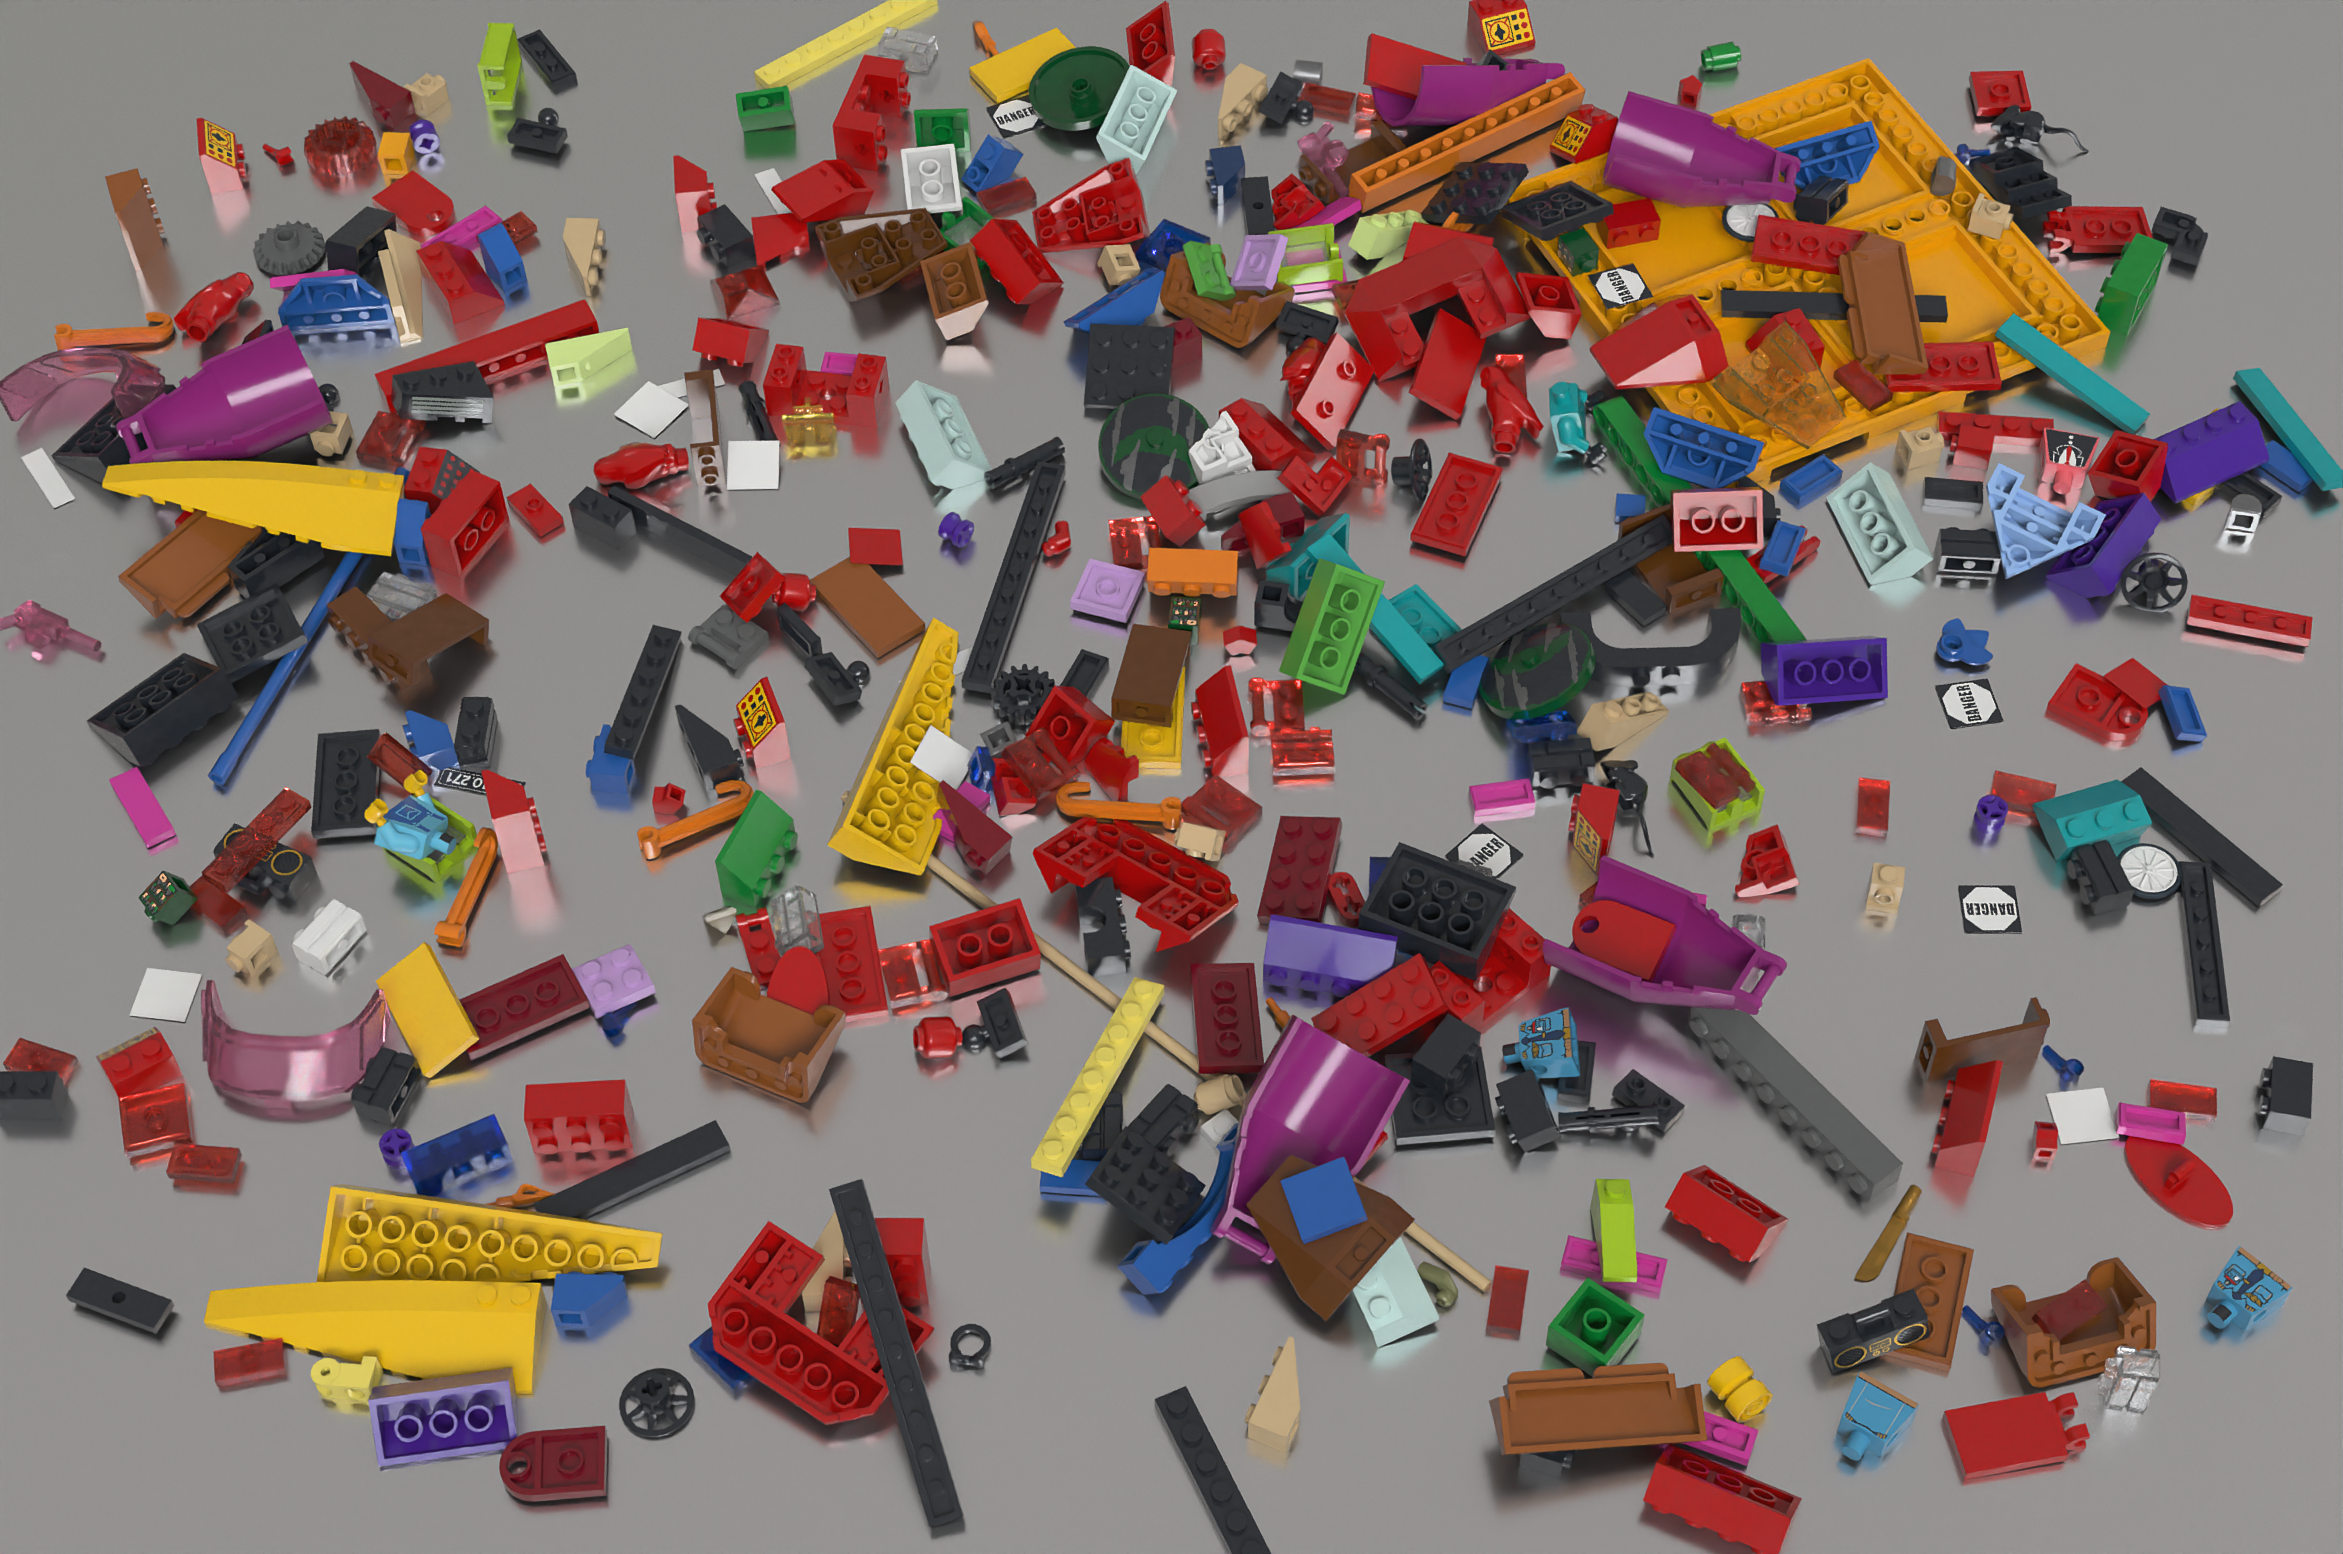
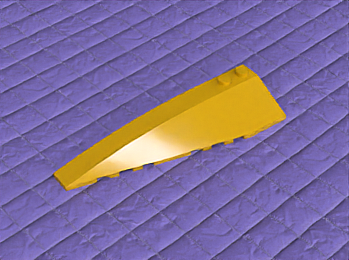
M171 461L108 466L102 488L137 498L147 495L153 499V502L163 505L167 501L180 504L182 510L194 512L195 509L207 512L208 517L252 529L257 525L262 526L268 530V533L278 536L281 532L296 535L297 541L308 543L310 540L321 542V547L330 550L391 556L395 539L397 505L399 498L404 499V476L391 473L367 472L358 469L349 470L289 463Z
M934 617L930 621L886 711L827 843L829 847L854 861L920 876L925 870L942 827V819L936 818L933 820V815L940 809L937 801L940 782L910 763L930 726L950 737L951 720L949 719V711L952 709L953 703L951 688L955 680L953 665L956 663L959 632Z
M338 1184L330 1186L317 1282L371 1280L522 1282L546 1278L551 1279L555 1278L556 1274H567L572 1271L583 1274H596L654 1268L659 1265L663 1233L514 1208Z
M434 1280L296 1283L210 1291L204 1323L205 1325L243 1335L247 1333L258 1335L263 1340L274 1343L277 1340L292 1344L294 1348L304 1351L308 1349L321 1352L323 1356L361 1365L363 1356L377 1357L381 1367L391 1370L392 1374L403 1377L409 1375L423 1380L512 1368L516 1394H533L547 1301L541 1283Z

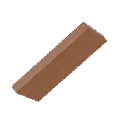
M850 557L810 579V583L816 586V594L877 658L926 630L925 622L869 564L851 563Z
M1907 1232L1893 1296L1914 1289L1927 1314L1930 1337L1884 1355L1950 1371L1974 1249Z

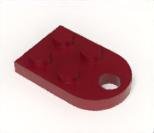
M606 1426L532 1431L516 1437L506 1446L499 1462L500 1475L506 1489L516 1498L525 1501L606 1496ZM524 1461L527 1463V1467L523 1472L519 1474L509 1472V1467L514 1462Z

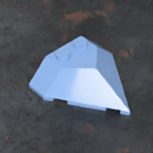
M1998 463L1986 486L2006 579L2093 540L2106 514L2081 502L2077 504L2073 513L2020 489L2019 487L2025 475Z

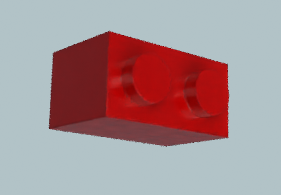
M1645 198L1613 204L1614 214L1604 217L1602 221L1596 224L1605 247L1611 249L1658 240L1661 219L1652 200Z
M1165 475L1140 498L1165 537L1181 547L1206 524L1200 516L1203 513L1202 509L1194 500H1190L1187 496L1190 491L1186 485L1179 479L1174 481Z

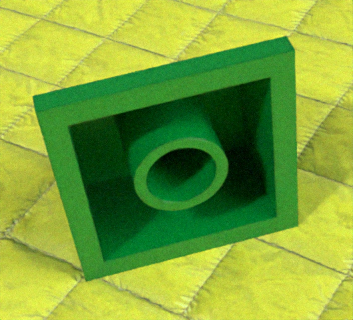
M969 109L914 110L917 148L954 144L955 152H970L971 127Z

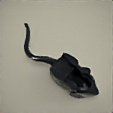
M2018 105L2008 107L1991 124L1993 130L2001 135H2006V141H2014L2015 138H2020L2021 143L2033 145L2038 144L2043 133H2065L2073 138L2076 145L2082 151L2089 152V150L2081 145L2073 131L2046 125L2043 115L2039 112L2026 111L2020 113Z
M1602 761L1600 766L1606 778L1610 781V783L1606 784V788L1620 790L1618 807L1622 812L1636 809L1648 851L1653 857L1654 853L1651 848L1647 825L1642 815V808L1648 795V784L1643 777L1634 771L1638 768L1637 761Z

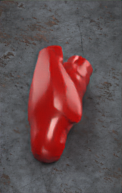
M237 272L223 280L218 279L205 286L175 315L174 323L180 331H186L188 336L195 341H205L222 324L230 322L238 316L240 303L250 296L254 289L251 278L246 273Z
M1316 337L1307 338L1286 358L1282 366V378L1280 381L1286 380L1289 401L1292 403V407L1325 348V344Z
M1491 365L1483 368L1480 374V385L1486 390L1487 411L1492 421L1490 434L1494 440L1493 448L1500 453L1514 452L1516 450V443L1520 439L1522 428L1534 439H1537L1544 426L1538 419L1532 405L1499 366Z
M633 442L621 446L613 454L598 459L594 464L593 473L601 484L610 485L620 482L625 484L628 489H637L669 474L687 471L689 468L688 452L686 448H675L672 444L657 445L649 442Z

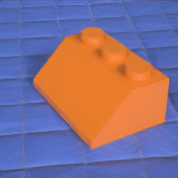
M1149 548L1148 592H1153L1160 596H1166L1171 593H1183L1189 597H1196L1200 594H1213V596L1218 598L1237 595L1239 577L1238 551Z

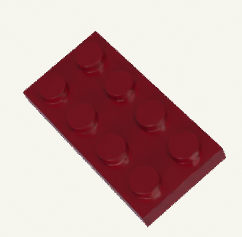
M1280 816L1257 914L1260 924H1269L1271 914L1321 923L1343 826L1340 817Z
M564 954L459 999L479 1037V1040L466 1049L470 1060L476 1059L590 1008L589 1001Z
M1254 963L1191 964L1190 979L1198 1074L1259 1073L1264 1065Z

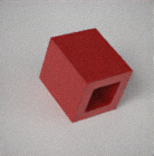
M1961 424L1958 436L1952 435L1949 452H1954L1953 464L1987 470L1992 453L1995 430Z

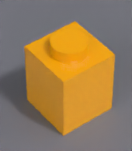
M383 132L377 154L382 174L406 175L410 172L415 153L410 133Z

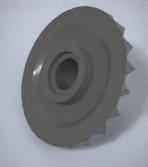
M299 220L294 224L287 221L285 225L277 223L276 228H267L266 233L259 234V240L254 242L255 248L253 249L256 263L266 272L276 275H293L311 268L321 259L325 251V241L317 227H311L309 223L302 225Z

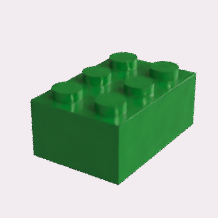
M2136 233L2131 243H2125L2120 255L2122 259L2115 260L2110 272L2111 278L2106 276L2100 292L2104 293V296L2099 298L2094 311L2098 313V318L2109 330L2125 336L2129 334L2157 284L2168 244Z

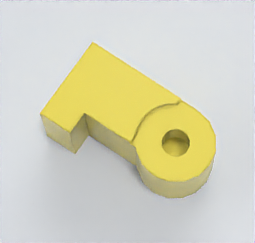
M363 1356L361 1365L338 1363L335 1359L323 1358L313 1365L311 1378L318 1392L324 1397L368 1402L373 1387L380 1386L384 1371L377 1357Z

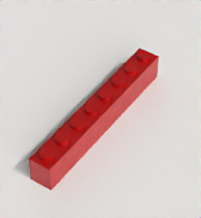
M583 299L374 375L380 395L390 415L397 413L391 401L393 375L474 361L483 379L488 381L548 359L546 343L599 333L598 323L586 300Z

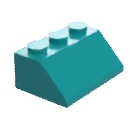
M1342 513L1323 517L1314 526H1309L1296 543L1290 544L1292 550L1285 557H1281L1277 561L1274 560L1269 564L1266 570L1267 581L1289 584L1290 595L1300 601L1308 591L1316 565L1305 554L1306 548L1330 533L1344 551L1349 554L1350 515Z
M2118 779L2040 801L2032 805L2056 861L2071 857L2073 849L2078 846L2092 845L2095 842L2104 840L2109 841L2110 845L2141 837L2152 824L2141 796Z

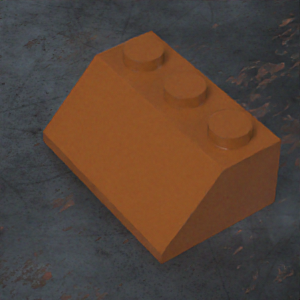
M138 168L105 176L135 271H140L162 247L160 234L165 232L160 217L154 218V214H158L154 198L148 199L147 197L148 194H152L147 178L141 179Z
M969 242L920 261L935 321L946 341L972 331L989 304L973 244Z

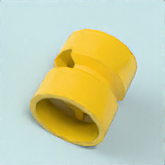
M1736 1356L1724 1362L1707 1380V1385L1719 1400H1727L1725 1407L1738 1423L1746 1422L1755 1417L1770 1403L1773 1394L1761 1380L1753 1379L1755 1372L1742 1356Z

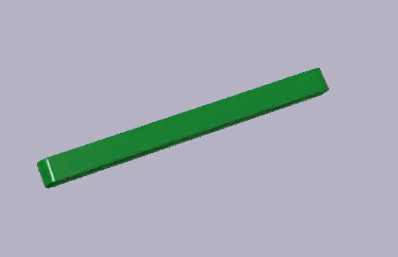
M1622 396L1593 406L1595 422L1658 507L1670 504V490L1693 489L1687 481L1662 474L1644 436L1646 426ZM1740 550L1693 551L1707 572L1717 568L1724 575L1723 594L1734 608H1740L1741 618L1760 643L1807 640Z

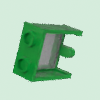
M963 197V215L955 219V215L950 211L944 212L942 215L943 228L940 229V232L947 241V247L942 252L969 243L971 238L991 219L995 218L968 197ZM976 255L979 269H982L987 263Z

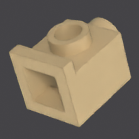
M426 73L412 85L408 83L404 85L405 89L411 91L415 110L425 116H429L449 100L447 83L438 74L433 77Z
M1979 193L1971 213L1967 231L2000 239L2003 230H2009L2014 214L2009 213L2011 206L1985 199V194Z
M1130 244L1106 245L1097 262L1098 268L1102 267L1109 285H1118V287L1136 277L1141 270Z
M329 411L333 424H336L337 427L328 425L310 434L315 451H318L323 456L343 453L349 436L352 437L353 435L348 413Z
M1930 426L1911 432L1901 430L1895 450L1907 470L1939 462L1942 449L1944 448V439L1941 433H1934Z
M1182 822L1181 827H1178L1175 833L1174 844L1178 847L1186 848L1185 854L1204 858L1209 861H1219L1226 831L1191 822Z
M1873 863L1868 882L1866 910L1892 914L1898 913L1904 888L1905 867Z
M248 919L244 923L246 929L241 934L235 936L226 947L229 956L225 958V961L234 971H243L250 977H253L278 950L272 934Z

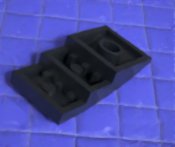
M2018 147L1968 160L1974 173L1993 196L2002 204L2010 205V211L2023 219L2072 206V195L2058 189L2057 177L2044 171L2043 160Z

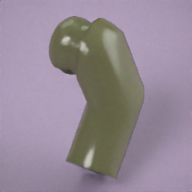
M1425 1261L1422 1262L1417 1270L1420 1278L1436 1284L1439 1290L1435 1294L1437 1303L1443 1307H1449L1458 1298V1289L1450 1273Z

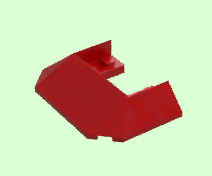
M1458 237L1358 280L1344 313L1366 359L1373 367L1378 382L1418 366L1424 344L1409 315L1455 295L1459 296L1480 339L1532 318L1497 248Z
M1083 817L1033 850L1034 859L1051 894L1069 882L1084 888L1095 879L1112 877L1114 889L1120 888L1121 893L1141 903L1138 906L1135 917L1146 923L1150 928L1161 931L1156 952L1190 942L1235 909L1239 903L1236 894L1231 893V881L1227 875L1185 854L1180 849L1127 820L1113 819L1112 824L1097 823L1096 817Z
M768 1221L708 1302L715 1352L825 1425L874 1415L889 1395V1390L865 1310L838 1348L787 1315L788 1310L825 1259L823 1255ZM902 1307L917 1355L935 1329Z

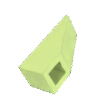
M1414 210L1360 217L1348 246L1366 260L1382 258L1408 242L1414 221L1425 224L1429 223L1423 220L1421 214Z
M628 328L545 344L554 387L581 382L632 350Z

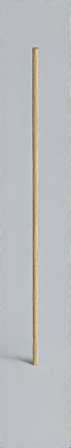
M850 791L843 793L841 801L846 802ZM933 854L930 855L926 866L981 908L986 909L998 905ZM1033 931L1041 954L1113 1009H1117L1122 1000L1119 996ZM1149 1021L1144 1032L1198 1073L1197 1056L1152 1021ZM1200 1074L1207 1081L1221 1076V1074ZM1244 1099L1239 1100V1103H1238V1104H1239L1241 1107H1242V1104H1243ZM1354 1176V1178H1353V1181H1354V1182L1359 1183V1184H1361V1185H1363V1186L1368 1187L1367 1185H1365L1363 1182H1361L1359 1179H1357V1178ZM1415 1222L1405 1231L1483 1292H1486L1491 1287L1492 1281Z

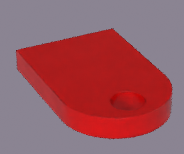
M413 170L372 197L373 206L380 210L396 213V223L414 235L432 236L448 229L455 219V209L451 198ZM434 218H442L439 221H431Z
M2077 663L2073 666L2047 705V710L2105 739L2113 741H2126L2135 738L2143 731L2148 718V708H2143L2104 676ZM2123 717H2132L2137 723H2127Z
M1601 900L1587 905L1578 913L1573 923L1572 936L1579 953L1630 975L1642 977V981L1651 983L1677 928L1673 923L1618 902ZM1589 920L1597 921L1599 923L1598 929L1593 933L1583 932L1582 926L1585 922Z

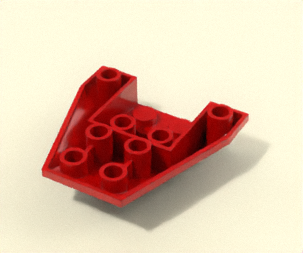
M1130 158L1102 167L1032 212L1037 246L1041 253L1102 248L1106 245H1124L1150 236L1144 198Z
M1693 294L1674 295L1649 304L1592 345L1589 350L1615 389L1706 383L1730 374L1720 332Z

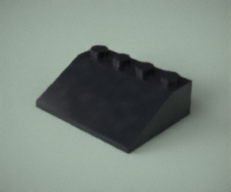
M125 385L51 455L52 458L103 483L108 466L130 464L131 456L123 437H120L117 432V423L135 415L161 394H170L176 389L175 385ZM143 433L136 434L135 437L140 450L148 449Z
M182 653L87 720V723L129 762L142 767L155 762L159 754L166 749L179 745L183 741V737L191 731L204 727L208 719L215 714L228 710L232 706V702L238 699L239 696L222 668L189 654Z
M1399 842L1359 912V930L1398 936V951L1413 957L1420 953L1426 959V962L1436 964L1440 961L1450 971L1476 981L1490 956L1515 895L1516 886Z

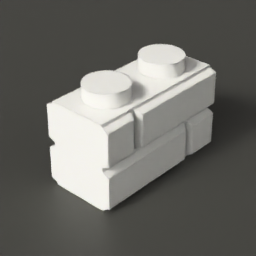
M333 899L326 907L323 906L317 910L314 920L306 929H300L295 934L291 945L296 958L300 962L326 975L364 934L366 927L360 913L349 907L347 908L344 904Z

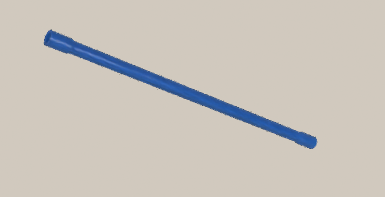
M398 467L394 472V475L404 476V487L410 471L403 467ZM347 552L301 626L308 643L285 654L281 658L229 745L221 753L209 772L208 777L210 780L220 785L225 784L245 746L328 612L327 604L337 598L364 553Z

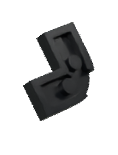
M2160 207L2151 232L2177 239L2170 258L2198 265L2207 242L2208 232L2204 233L2202 228L2196 224L2197 218L2172 209Z

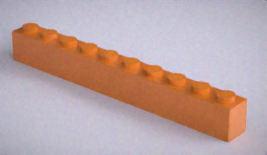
M1569 72L1351 174L1348 195L1351 198L1360 199L1362 205L1360 211L1364 213L1455 170V167L1460 162L1470 163L1565 118L1568 113L1578 110V107L1582 105L1586 90L1573 74Z

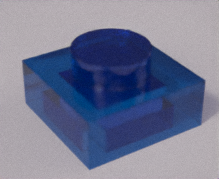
M977 746L967 766L972 785L984 790L990 778L995 774V762L990 757L988 747Z

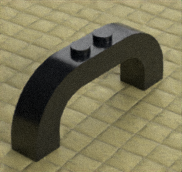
M1740 608L1710 609L1706 627L1708 637L1703 642L1689 647L1616 648L1609 646L1595 635L1590 612H1561L1559 623L1578 627L1588 636L1596 654V664L1590 679L1616 686H1673L1706 681L1717 676L1730 665L1738 647L1741 631Z

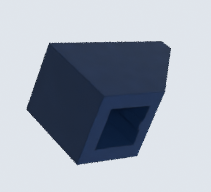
M1241 145L1209 149V160L1205 161L1206 176H1211L1212 178L1209 179L1211 195H1216L1218 206L1224 205L1241 188V178H1245V160Z

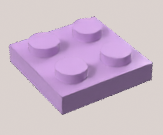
M1282 234L1246 235L1230 286H1233L1236 291L1272 290L1277 280V273L1282 258L1285 255L1289 238Z
M1089 559L1070 600V609L1127 623L1145 582V572Z
M631 944L572 968L596 1018L656 993L653 982Z

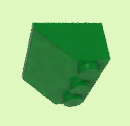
M756 789L715 860L722 897L755 908L761 898H765L768 895L771 880L775 873L779 874L781 872L788 850H793L798 839L793 818L760 790Z

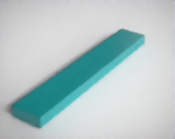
M2013 313L1997 330L1996 337L2126 433L2134 434L2150 416L2149 412Z
M2261 368L2236 371L2233 377L2234 381L2322 491L2343 488V470Z
M1330 533L1306 548L1305 554L1315 565H1317L1319 558L1365 574ZM1381 593L1369 627L1416 681L1421 684L1441 670L1444 663Z

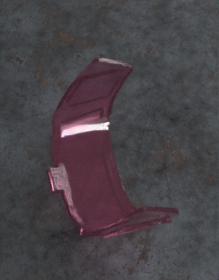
M111 348L64 349L43 355L0 381V401L10 420L17 422L41 399L65 382L75 377L78 378L89 374L114 372L118 380L111 389V395L123 418L126 419L135 415L159 397L165 385V377L159 373L160 367L127 351Z
M207 980L206 990H201L202 1061L207 1062V1070L212 1084L235 1095L264 1100L266 1108L293 1109L294 1101L321 1100L340 1093H349L357 1083H360L365 1078L367 1063L371 1057H376L383 1047L390 1024V1014L384 990L376 989L371 1000L352 1022L328 1034L306 1037L251 1034L232 1029L221 1019L223 1008L214 980Z

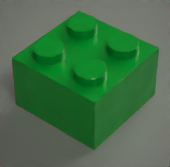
M1587 1277L1549 1324L1546 1346L1592 1376L1593 1371L1597 1367L1613 1366L1620 1362L1641 1335L1645 1314Z

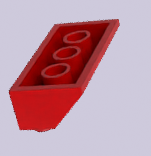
M1668 1444L1656 1462L1643 1498L1644 1502L1649 1503L1650 1507L1659 1513L1678 1515L1684 1518V1522L1692 1527L1711 1529L1717 1532V1535L1728 1542L1739 1541L1751 1546V1550L1757 1554L1780 1553L1802 1500L1798 1496L1673 1444Z

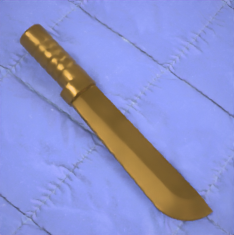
M1910 1185L1891 1215L1889 1222L1854 1277L1855 1279L1869 1281L1879 1275L1902 1229L1909 1221V1212L1922 1193L1918 1186Z

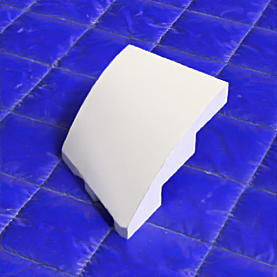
M1227 411L1220 414L1219 420L1211 429L1208 428L1203 434V438L1196 442L1189 450L1190 461L1200 485L1223 477L1256 471L1252 465L1251 454L1238 437L1239 429Z

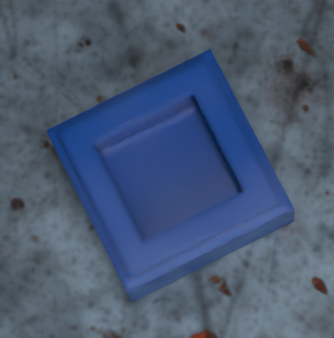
M1617 493L1615 522H1622L1629 517L1644 514L1646 495Z

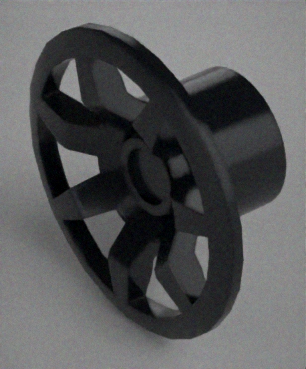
M1416 439L1412 445L1410 456L1393 458L1391 476L1396 486L1411 485L1415 498L1420 502H1424L1427 494L1422 495V492L1428 493L1429 487L1423 476L1432 478V460L1426 442L1423 439ZM1426 462L1428 465V469L1423 468V465Z
M2152 552L2136 557L2125 567L2121 576L2120 586L2125 600L2132 607L2147 611L2164 612L2173 608L2182 600L2187 590L2188 580L2185 569L2178 560L2164 553ZM2144 561L2139 566L2138 572L2131 571L2135 565ZM2172 565L2178 569L2181 578L2169 577L2168 571ZM2127 577L2139 582L2130 592L2126 588ZM2182 585L2179 594L2173 599L2166 589L2167 586ZM2145 591L2147 593L2146 606L2137 603L2132 597L2138 596ZM2158 593L2169 602L2160 607H2152L2155 594Z
M666 1368L646 1370L632 1378L623 1389L619 1401L620 1415L625 1425L636 1434L646 1437L666 1436L682 1427L690 1417L694 1407V1392L689 1381L679 1372ZM678 1381L686 1388L688 1396L672 1394ZM629 1397L637 1401L639 1405L627 1415L626 1401ZM687 1403L685 1412L678 1419L670 1409V1405ZM645 1412L648 1413L647 1429L640 1428L632 1422L642 1417ZM663 1414L672 1423L667 1428L655 1430L658 1415Z

